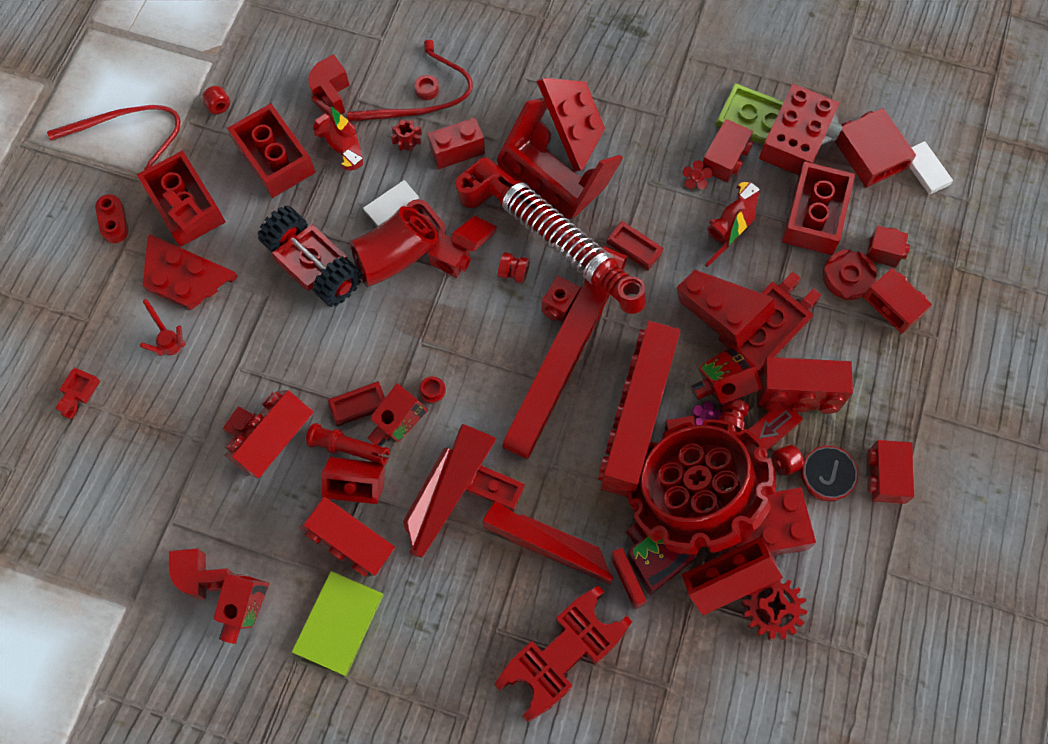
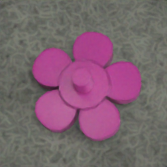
M705 401L702 407L696 405L692 409V414L697 417L695 425H702L706 419L718 420L722 413L719 410L713 411L714 405L709 401Z

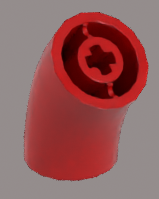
M402 206L377 228L350 240L353 260L356 267L362 272L361 280L368 288L408 268L439 241V235L433 224L424 215L411 207Z

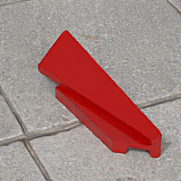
M461 424L452 450L449 448L442 450L403 520L405 531L408 532L410 538L411 555L421 558L425 555L496 442L495 437L468 425Z

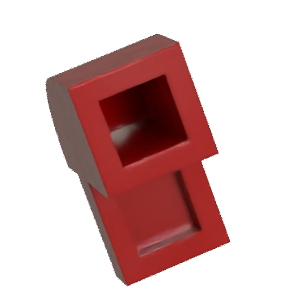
M333 54L318 62L311 69L308 82L312 96H316L330 108L332 106L340 114H343L345 109L342 99L337 92L350 85L345 69Z
M198 548L169 551V575L173 584L180 591L193 598L206 599V588L208 591H221L226 573L234 574L227 568L206 570V554Z

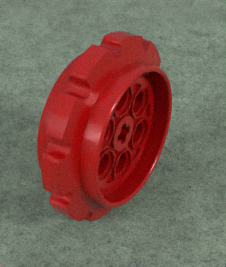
M706 419L702 425L693 426L691 422H687L673 427L663 433L664 438L661 441L649 444L636 492L634 494L632 491H628V501L632 509L637 511L634 513V518L638 525L653 542L663 539L668 550L681 554L696 555L702 547H708L710 552L714 553L741 542V532L746 529L755 531L769 513L771 505L767 496L776 492L775 469L771 459L766 458L768 454L764 444L749 430L743 429L740 432H736L732 422Z

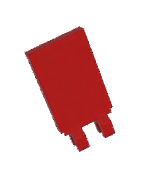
M794 272L780 285L772 281L761 293L774 298L775 313L739 348L756 366L758 373L766 357H776L812 319L814 315L810 310L821 297V294L813 288L800 303L793 298L790 293L799 284L801 279ZM721 335L719 336L718 340L727 348L733 346Z

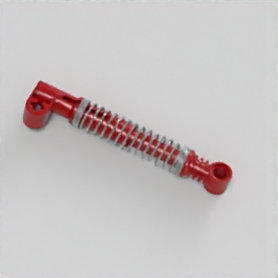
M487 157L481 158L456 179V190L460 203L463 206L475 208L492 195L500 201V205L510 215H514L516 220H520V223L525 225L526 229H531L532 234H537V238L542 239L543 243L548 244L549 248H554L555 253H560V258H565L566 263H571L572 268H577L578 273H583V277L589 283L603 288L619 302L620 308L624 312L636 314L644 309L646 305V292L644 282L641 279L629 276L618 266L617 260L610 253L605 252L604 248L599 247L598 243L593 242L592 238L587 237L586 233L576 228L573 223H570L569 219L564 218L563 214H560L552 205L547 204L546 200L537 195L528 185L513 179ZM560 246V251H556V247ZM563 251L567 252L566 256H562ZM570 255L573 257L572 261H568ZM575 261L579 262L577 266L573 265ZM580 266L585 267L583 271L579 270Z

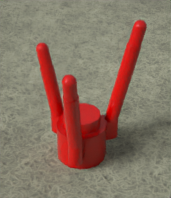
M144 299L143 304L158 326L160 333L156 337L157 347L146 343H140V347L155 352L158 356L163 354L175 355L180 351L181 347L186 345L183 341L182 327H176V334L172 330H167L147 299Z

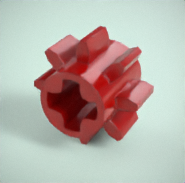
M401 119L396 126L391 127L393 133L391 136L392 144L398 143L399 151L403 149L413 151L416 144L421 145V127L414 128L413 120L403 121Z

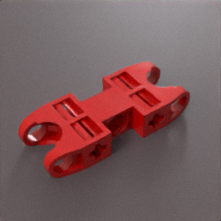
M600 586L578 597L556 617L555 622L562 628L563 632L549 646L541 651L531 641L509 662L495 682L494 686L499 691L504 689L509 683L513 685L517 682L527 683L532 688L534 695L530 702V708L522 715V718L527 723L551 709L572 689L573 685L565 678L564 674L584 655L596 666L617 645L633 622L628 616L624 617L619 623L615 621L611 624L602 623L596 618L594 608L598 599L605 592ZM530 660L539 668V670L530 662Z

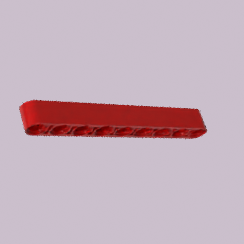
M603 246L602 248H604L605 252L610 253L617 260L618 266L624 269L628 256ZM585 279L503 441V449L525 459L530 457L610 297V294L603 288L594 286L587 279Z

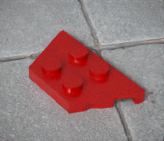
M553 78L539 79L536 82L574 172L584 169L605 130L587 82Z
M151 234L147 237L143 287L145 290L182 307L192 310L201 304L205 298L217 293V288L229 280L231 282L235 281L238 277L236 272Z

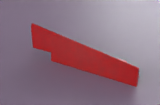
M496 501L482 521L483 528L508 538L510 542L611 585L613 576L610 574L600 547L523 514L519 516Z

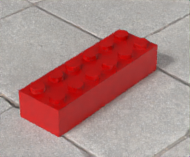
M649 320L646 330L640 329L620 404H618L613 429H617V431L611 429L605 454L610 456H603L598 480L603 481L601 490L628 497V491H632L634 494L636 492L681 329Z

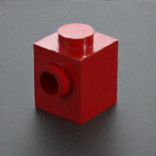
M877 225L870 237L866 255L873 262L896 268L901 259L905 260L910 250V245L906 244L908 233L901 232L896 228H886Z
M557 275L542 299L541 311L553 321L559 320L564 322L581 287Z

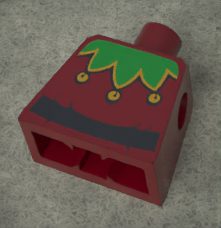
M635 523L625 532L635 544L628 550L627 557L650 596L695 559L694 555L668 550L663 539L653 542L642 531L638 523Z

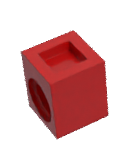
M443 233L439 235V241L428 252L430 265L455 278L459 276L461 271L465 272L471 262L469 250L452 242L451 237Z

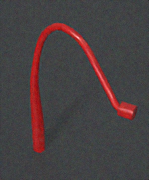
M425 40V53L459 71L468 82L466 92L454 101L426 108L347 112L348 121L415 116L450 108L464 101L470 95L473 89L472 79L466 70L433 53V41Z
M144 105L103 113L49 130L47 134L52 141L133 112L144 110H163L169 112L175 117V128L169 138L148 161L144 168L146 170L152 167L154 162L175 139L179 132L181 121L178 113L172 108L162 105Z

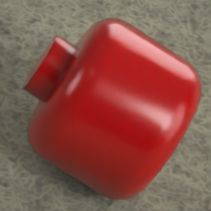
M211 86L203 92L202 101L210 113L221 114L227 111L231 102L222 87Z
M793 445L779 448L772 455L774 469L781 475L793 474L803 467L804 459L802 453Z

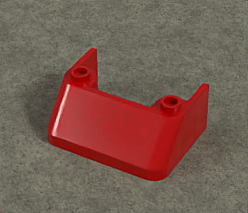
M544 98L526 101L498 154V166L516 181H522L528 185L531 190L546 200L547 204L552 205L560 214H563L564 218L573 219L606 188L623 157L617 155L601 160L596 168L587 170L581 178L546 149L551 140V132L541 121L547 109Z

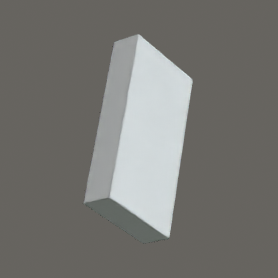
M925 141L911 147L916 157L909 168L929 195L951 185L953 179Z
M403 180L363 207V210L375 226L378 227L388 220L400 207L407 206L410 201L420 198L407 182Z

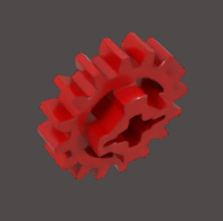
M780 579L746 595L750 598L749 600L741 602L742 606L748 608V611L742 614L743 618L751 619L747 627L750 629L756 626L758 628V637L767 633L768 640L772 641L777 634L780 640L786 639V631L793 636L797 633L794 625L797 627L804 625L803 620L799 616L807 614V610L800 607V605L806 602V598L797 597L801 589L798 587L792 590L790 588V579L784 584L781 583ZM769 589L766 599H757L762 591ZM783 593L789 598L791 603L787 601V599L783 596ZM773 601L775 607L780 609L776 614H773V609L768 607ZM757 613H760V615H761V616L763 617V619L765 620V623H764L763 621H761V619L758 617ZM782 617H791L787 625L779 627Z

